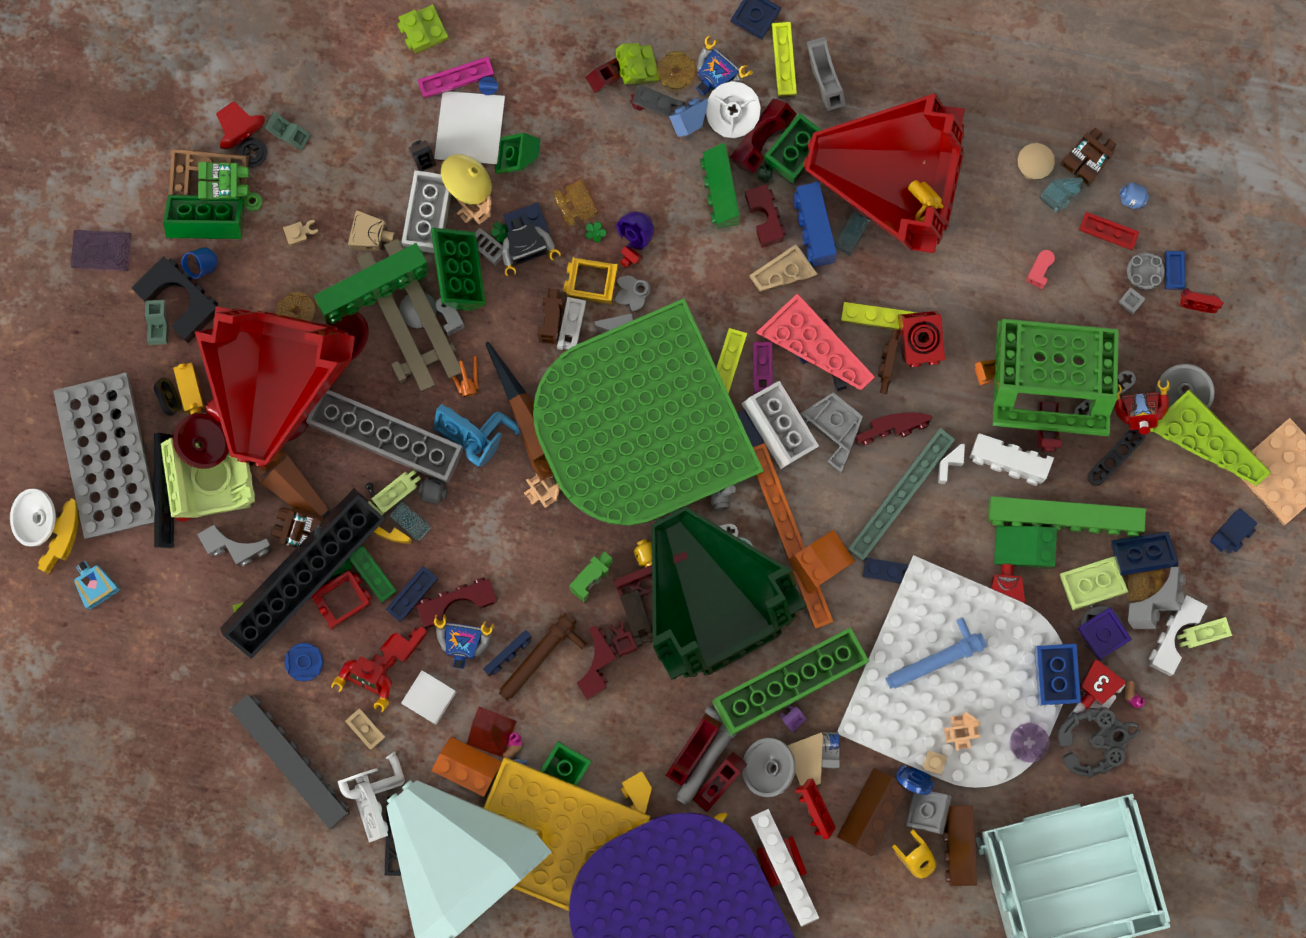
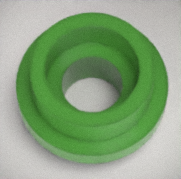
M251 192L249 196L244 197V206L249 211H257L261 208L263 200L258 193ZM251 199H256L254 204H250Z

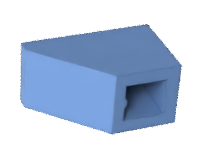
M692 99L688 102V106L685 107L684 105L676 108L675 113L669 116L678 137L689 135L702 127L708 105L707 99Z

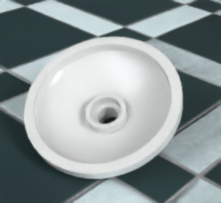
M27 489L21 492L15 499L10 512V525L15 538L25 546L34 547L43 544L51 536L56 521L55 508L51 498L39 489Z

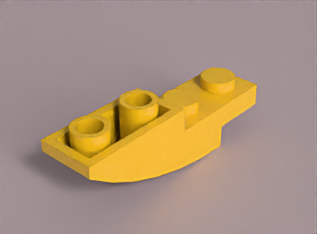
M72 498L64 504L61 516L56 518L53 532L57 534V537L51 540L48 552L38 562V569L47 574L51 572L58 558L66 561L76 539L80 516L77 501Z

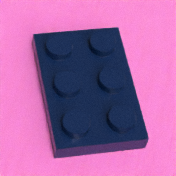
M1169 532L1111 541L1120 576L1178 567V559Z

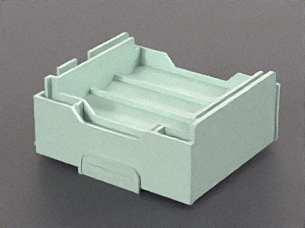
M1133 794L1085 806L1076 804L1022 818V822L979 832V837L975 838L979 854L985 855L1007 938H1132L1171 928L1168 923L1170 918L1137 801L1133 799Z

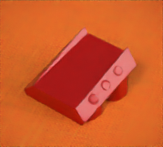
M1188 287L1180 293L1179 306L1186 309L1205 313H1217L1218 309H1221L1224 304L1214 293L1208 295L1194 292Z
M793 836L784 839L783 841L799 875L807 874ZM765 848L757 849L759 860L770 887L781 884Z

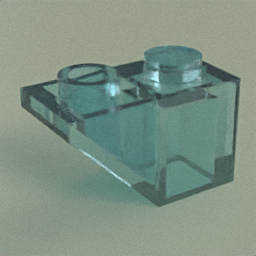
M1054 179L1042 192L1040 199L1056 213L1060 208L1064 210L1071 202L1068 199L1072 195L1076 196L1083 188L1081 187L1083 179Z

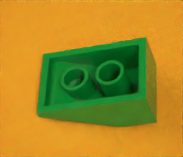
M996 526L994 565L1012 564L1017 567L1053 569L1056 557L1057 528Z

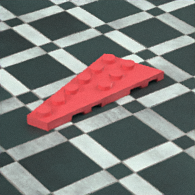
M798 293L756 332L860 390H863L876 378Z

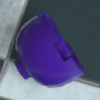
M639 211L625 214L616 224L620 237L624 236L630 242L628 245L635 249H643L654 236L655 231L651 218Z

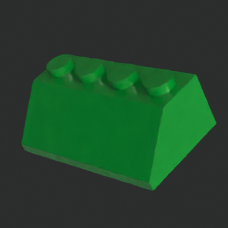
M722 143L703 152V158L700 159L701 169L706 171V176L703 177L705 188L709 187L710 192L707 195L708 205L713 208V212L710 213L712 224L716 223L717 229L739 225L740 218L726 143Z
M168 195L163 219L166 238L242 239L244 227L243 197L228 200H201L198 198V195Z

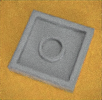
M933 791L927 795L913 792L906 826L943 835L952 796Z

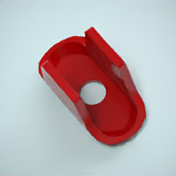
M231 102L218 111L216 115L225 132L220 148L224 150L232 149L262 128L265 116H249L235 102Z

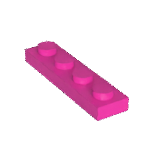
M485 57L418 79L417 81L423 98L426 99L480 81L484 77H493L495 75L489 57Z

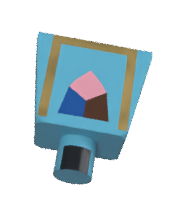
M86 561L76 566L81 575L74 580V583L86 609H93L121 590L101 567L96 565L90 568Z

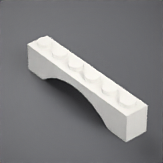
M769 809L752 816L751 821L777 873L800 926L803 927L818 920L819 916Z

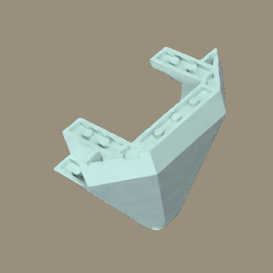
M410 780L402 787L404 790L399 795L395 793L387 800L389 803L386 806L415 938H455L552 853L537 835L539 831L418 780L414 783Z

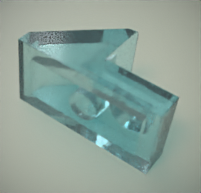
M403 502L389 515L417 541L431 528Z

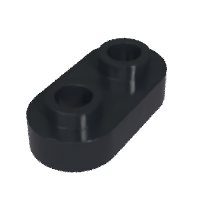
M161 378L155 382L153 389L163 412L167 415H175L181 409V402L172 382L166 378Z

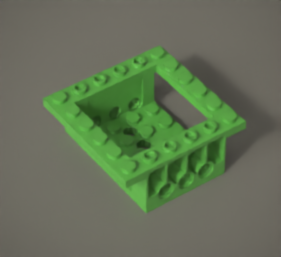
M1010 319L997 321L992 426L1109 436L1110 415L1117 400L1119 329ZM1041 355L1044 357V361H1037L1034 356ZM1061 357L1064 362L1057 363L1054 361V358ZM1076 358L1081 359L1083 364L1077 365L1073 360ZM1018 393L1090 399V415L1013 409Z

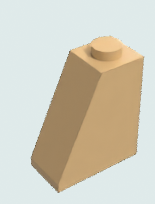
M822 732L788 745L794 755L795 776L799 786H803L807 779L812 778L816 786L821 784Z

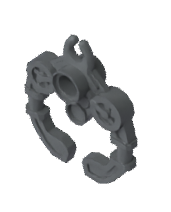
M1107 707L1085 708L1083 712H1072V715L1061 725L1057 734L1060 746L1072 744L1073 736L1071 730L1079 725L1080 720L1087 719L1088 722L1095 720L1101 727L1097 733L1090 737V743L1095 748H1106L1104 752L1105 759L1098 761V766L1080 765L1078 757L1073 752L1062 756L1064 765L1070 771L1088 776L1089 778L1098 773L1105 774L1115 766L1123 764L1125 760V753L1123 751L1128 740L1135 738L1140 733V729H1136L1133 734L1129 733L1128 728L1131 726L1138 728V723L1120 722L1115 718L1113 711ZM1120 731V735L1117 738H1113L1114 733Z

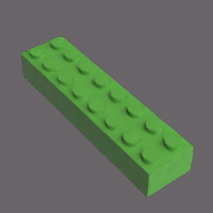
M850 627L718 696L712 701V704L731 737L865 666L869 660Z

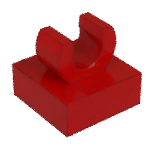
M624 246L621 253L625 257L621 260L620 264L626 268L632 262L639 264L644 257L630 246Z

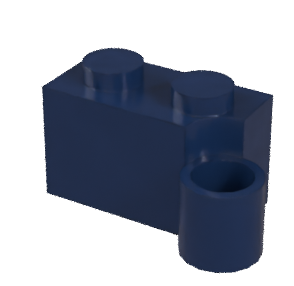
M1239 508L1211 537L1209 542L1221 552L1224 550L1228 554L1232 551L1236 553L1243 546L1241 541L1245 537L1250 538L1256 531L1254 527L1258 523Z

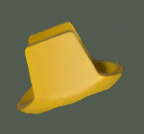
M912 830L910 833L919 847L907 857L895 844L892 848L909 871L916 878L923 879L934 872L936 860L927 844ZM925 861H928L925 867L920 868Z

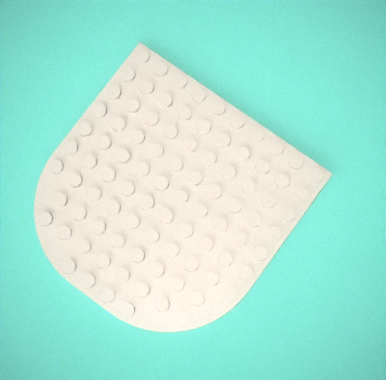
M913 555L869 656V662L863 670L837 732L845 738L954 785L979 788L1007 782L1023 773L1038 758L1049 739L1063 705L1038 706L1034 647L1059 645L1062 642L1052 625L1032 607ZM964 618L971 635L974 633H981L987 644L984 651L980 653L975 652L969 658L964 657L896 689L894 687L890 689L885 679L889 677L888 674L946 649L964 638L957 624V619ZM967 712L981 722L977 726L981 737L970 739V749L964 748L956 751L954 742L946 743L944 728L952 727L950 716H960L962 713ZM928 750L947 756L942 775L922 769Z

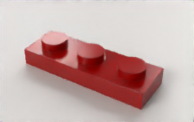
M1089 212L1085 213L1079 228L1081 232L1131 251L1139 235V231Z

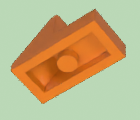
M995 360L980 361L975 364V372L980 385L994 382Z

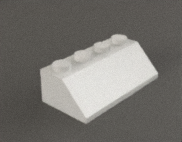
M780 381L754 394L742 403L743 408L780 469L819 447Z

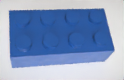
M819 182L797 186L796 193H793L794 208L798 209V225L803 227V234L801 235L803 244L807 245V260L809 263H812L813 268L835 263L837 252Z

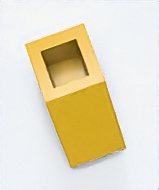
M641 771L622 782L624 787L621 788V791L626 799L630 797L634 803L631 805V808L646 814L652 787Z

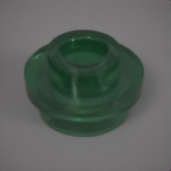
M765 164L759 167L758 178L759 181L768 183L769 179H772L773 170L769 164Z

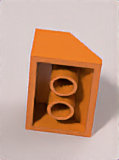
M450 737L431 771L486 798L502 762Z

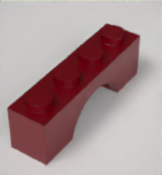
M773 98L760 115L754 129L746 134L730 156V159L740 169L754 173L764 160L762 148L766 140L773 133L786 129L797 113L787 102Z
M480 578L474 581L475 584L468 587L467 584L456 587L457 591L451 593L445 591L438 594V598L432 600L431 598H426L419 601L420 604L416 605L423 627L428 629L436 626L434 624L435 615H437L439 621H443V615H445L448 607L457 601H470L480 609L498 603L490 579Z

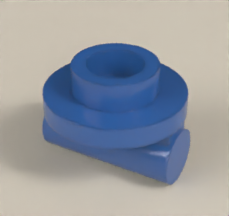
M484 77L479 81V90L484 95H492L498 90V82L492 77Z

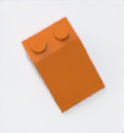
M834 529L788 559L809 592L855 562Z

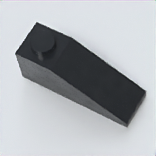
M426 140L416 141L409 147L419 171L436 166L432 150Z

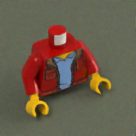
M1161 380L1158 381L1161 395H1159V392L1124 395L1122 399H1120L1122 388L1118 384L1119 392L1117 393V400L1114 405L1116 416L1125 424H1128L1131 430H1139V433L1143 435L1148 434L1150 428H1156L1159 420H1162L1168 412L1169 395H1167V391L1170 389L1169 381L1167 380L1165 388L1160 387Z

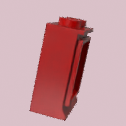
M347 571L317 590L311 597L332 630L368 606H371L369 600L372 598L366 589L362 590L359 584L362 582L356 573L352 574V572ZM349 581L363 604L336 620L323 596Z

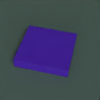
M1111 607L1077 628L1098 661L1132 640Z

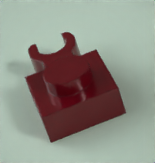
M619 621L620 629H615L613 624H611V630L617 635L612 638L619 657L636 651L637 646L631 632L624 633L623 622Z

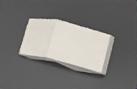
M960 444L939 463L938 483L945 484L947 482L948 465H963L965 444Z

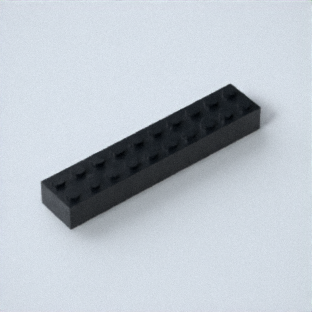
M353 488L220 627L222 635L252 659L386 519L383 513L359 491Z

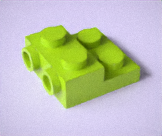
M433 4L417 12L413 10L398 17L400 21L397 23L401 34L405 32L407 38L404 40L409 50L413 49L415 54L449 39Z
M625 43L616 49V58L619 61L620 75L623 78L624 85L657 83L660 80L651 45L639 46V43Z

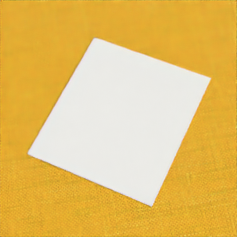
M451 91L442 93L434 159L446 160L453 154H464L476 159L480 163L497 164L505 96Z

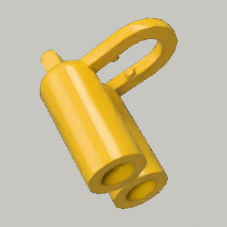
M915 180L909 185L908 190L923 205L915 216L916 221L924 222L925 216L922 218L920 216L928 206L936 209L944 207L941 197L926 182L920 183L918 180Z

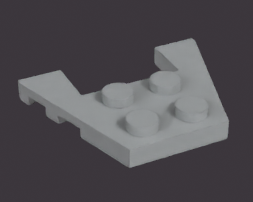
M833 392L804 412H801L800 415L806 425L810 421L840 445L827 462L842 472L863 416Z

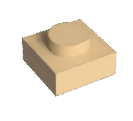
M928 750L922 769L942 775L947 756Z

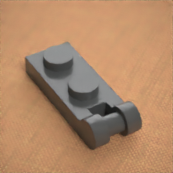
M641 84L637 85L632 101L633 104L667 118L675 113L676 108L686 104L684 101L676 100ZM670 106L675 107L673 112L670 111Z

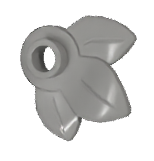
M629 275L619 277L616 281L622 289L616 295L615 302L621 305L630 304L632 311L641 309L644 305L645 297L650 293L649 283L645 280H636L633 276ZM639 287H644L645 290L643 292H638L637 289Z

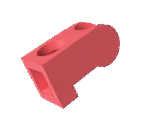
M1049 250L1040 252L1026 282L1040 289L1044 288L1048 279L1043 276L1046 270L1054 263L1055 256L1053 252Z

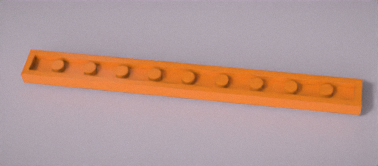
M763 443L753 447L764 471L756 475L787 558L790 559L803 550L805 546L766 445ZM791 566L814 628L818 629L833 623L820 585L809 592Z

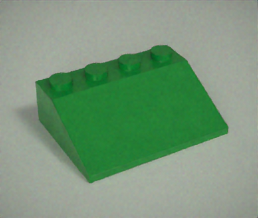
M431 228L442 303L462 311H473L486 306L476 233Z

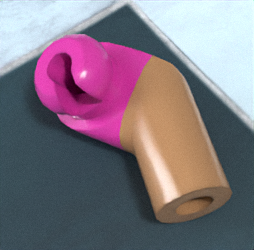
M1126 681L1125 700L1132 707L1140 708L1145 704L1144 698H1140L1135 693V682Z
M518 733L510 734L509 749L502 754L503 757L512 759L522 750V738Z

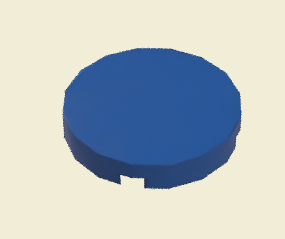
M300 643L294 645L287 652L284 663L286 671L292 678L297 681L306 682L319 676L323 669L324 660L322 653L317 647L309 643Z
M904 765L899 768L896 778L906 789L921 795H927L932 792L935 783L930 781L931 777L929 774L912 766L911 768H906L907 766Z

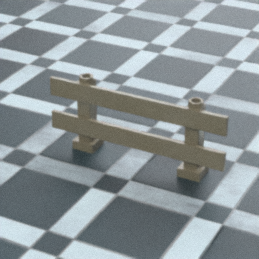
M398 239L384 245L389 256L403 250ZM371 252L356 257L362 270L376 264ZM415 279L409 282L410 285L405 290L434 347L433 350L420 355L392 295L386 298L380 297L377 299V302L407 361L401 365L398 361L391 364L397 380L401 385L407 382L406 377L413 374L422 392L435 386L427 367L441 361L449 379L462 372L454 355L457 352L453 343H448L419 281Z

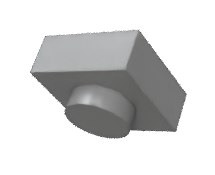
M1130 287L1118 304L1133 315L1145 298Z

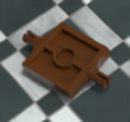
M896 329L892 330L889 344L885 343L882 353V359H885V361L881 362L878 377H881L880 393L888 394L889 383H891L890 377L900 331Z

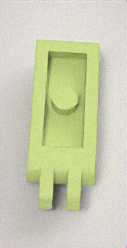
M415 470L409 474L404 472L371 498L383 514L418 487L416 483L421 480V477L418 476L414 480L411 478L417 473Z
M1224 617L1184 629V634L1178 635L1177 639L1185 638L1186 641L1179 643L1180 647L1188 645L1190 649L1230 637L1232 634L1227 619Z

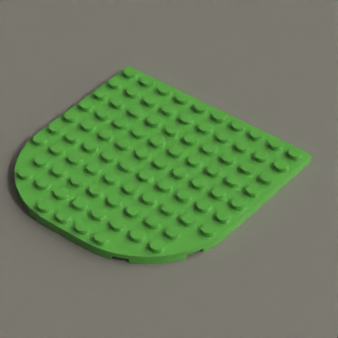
M684 298L573 346L562 353L549 366L538 385L534 400V427L539 444L561 491L574 506L599 521L615 525H639L651 522L672 513L676 509L693 504L731 485H736L764 472Z

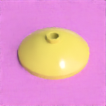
M453 154L443 162L441 178L447 190L455 198L467 204H480L487 199V196H490L492 191L491 179L487 170L479 161L464 154Z

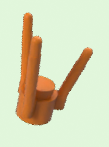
M473 356V382L472 379L467 378L463 361H459L463 376L461 385L456 376L452 378L457 386L458 393H462V397L477 394L476 389H479L477 357Z

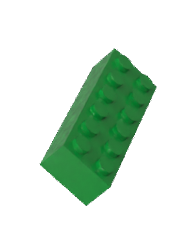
M417 243L313 295L315 302L327 325L330 323L336 324L342 320L341 317L347 314L353 315L363 306L373 305L376 299L380 297L386 298L393 293L392 291L398 288H406L410 285L409 282L415 279L418 281L425 278L427 273H429L427 261Z

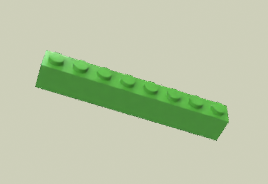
M993 496L989 498L988 522H992L994 526H1004V523L1012 524V526H1046L1057 528V531L1062 530V528H1070L1069 531L1081 532V529H1084L1094 534L1108 531L1109 535H1120V532L1132 537H1137L1145 532L1146 508Z

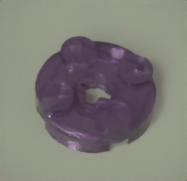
M1025 723L1013 730L1009 745L1011 752L1017 759L1030 763L1039 761L1045 756L1049 749L1050 741L1048 734L1042 727L1034 723ZM1027 737L1035 741V744L1030 749L1027 745H1024Z

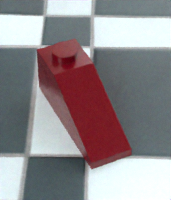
M617 58L597 67L585 77L594 93L601 91L622 78Z
M732 752L692 800L708 812L748 764Z

